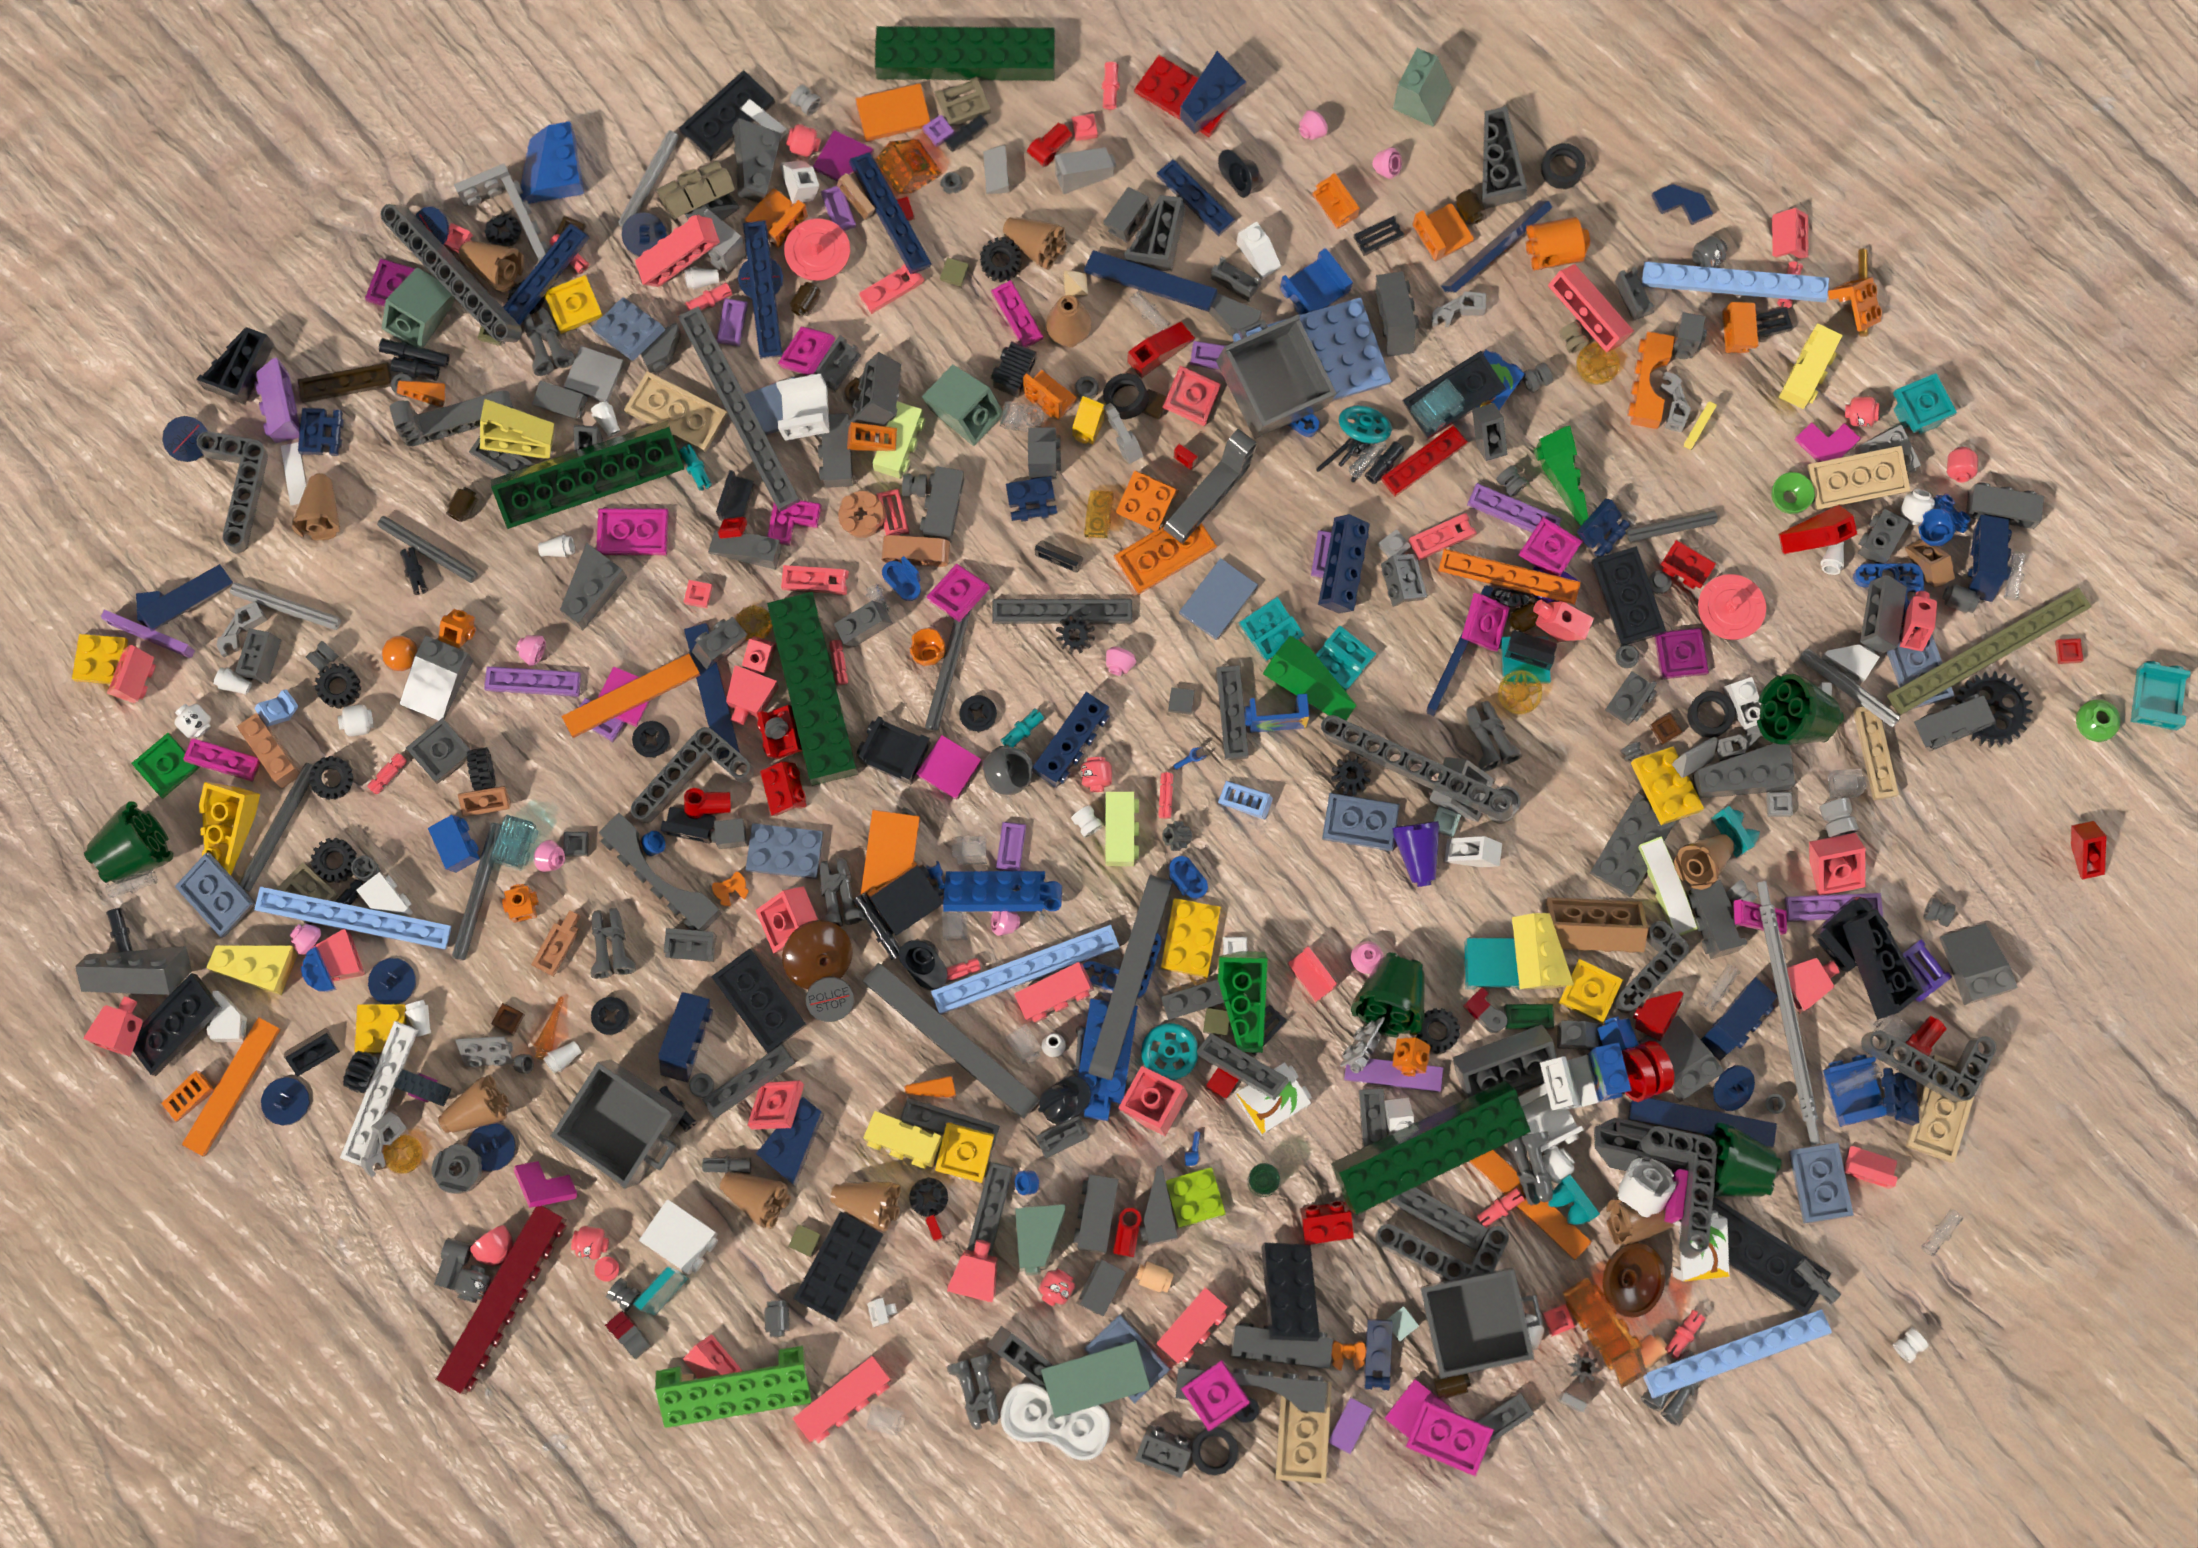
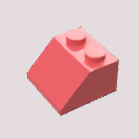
M133 645L125 648L122 651L107 694L132 703L138 702L139 699L143 700L148 688L144 684L147 677L151 678L156 665L152 664L154 657Z
M1856 833L1809 842V862L1818 895H1828L1865 887V847Z
M804 886L783 890L756 909L773 953L783 950L787 939L799 926L818 920Z
M1141 1066L1123 1098L1119 1110L1143 1126L1166 1137L1188 1093L1184 1086Z

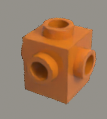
M453 609L447 616L444 615L441 619L438 640L460 648L467 640H471L475 634V617L462 610Z
M524 884L513 885L510 887V890L504 891L505 898L502 899L503 909L505 913L508 912L509 919L512 922L516 923L537 918L535 906L539 905L536 891L532 892Z
M1417 1037L1397 1039L1392 1066L1400 1070L1402 1075L1409 1077L1426 1073L1430 1045Z

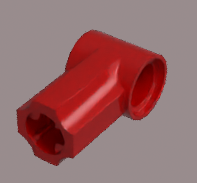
M1058 122L1042 138H1036L1029 145L1027 153L1041 166L1046 167L1054 160L1057 152L1072 138V134L1063 123Z
M690 788L684 793L685 814L690 818H700L704 813H731L730 792H703L699 788Z
M1929 1016L1916 1033L1912 1034L1904 1043L1929 1056L1933 1050L1931 1048L1947 1028L1938 1018Z
M1134 1208L1124 1209L1120 1213L1113 1254L1134 1257L1141 1215ZM1133 1212L1136 1215L1137 1222L1135 1225L1127 1226L1124 1223L1123 1216L1125 1213Z

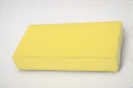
M1711 401L1707 403L1686 439L1684 447L1690 450L1693 448L1716 408V404Z

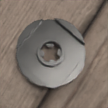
M453 1144L435 1156L432 1163V1175L439 1188L445 1192L453 1194L469 1192L474 1189L480 1180L482 1160L479 1154L472 1148ZM459 1162L463 1170L461 1173H458V1176H454L455 1172L451 1168Z

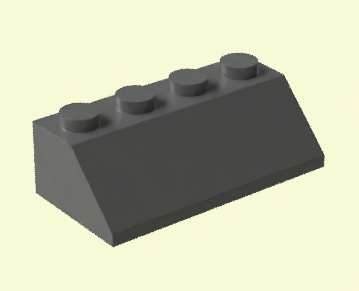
M1539 1025L1452 1058L1457 1078L1467 1099L1503 1081L1512 1086L1516 1093L1544 1084L1545 1081L1540 1063L1555 1059L1556 1053L1552 1038L1544 1026Z

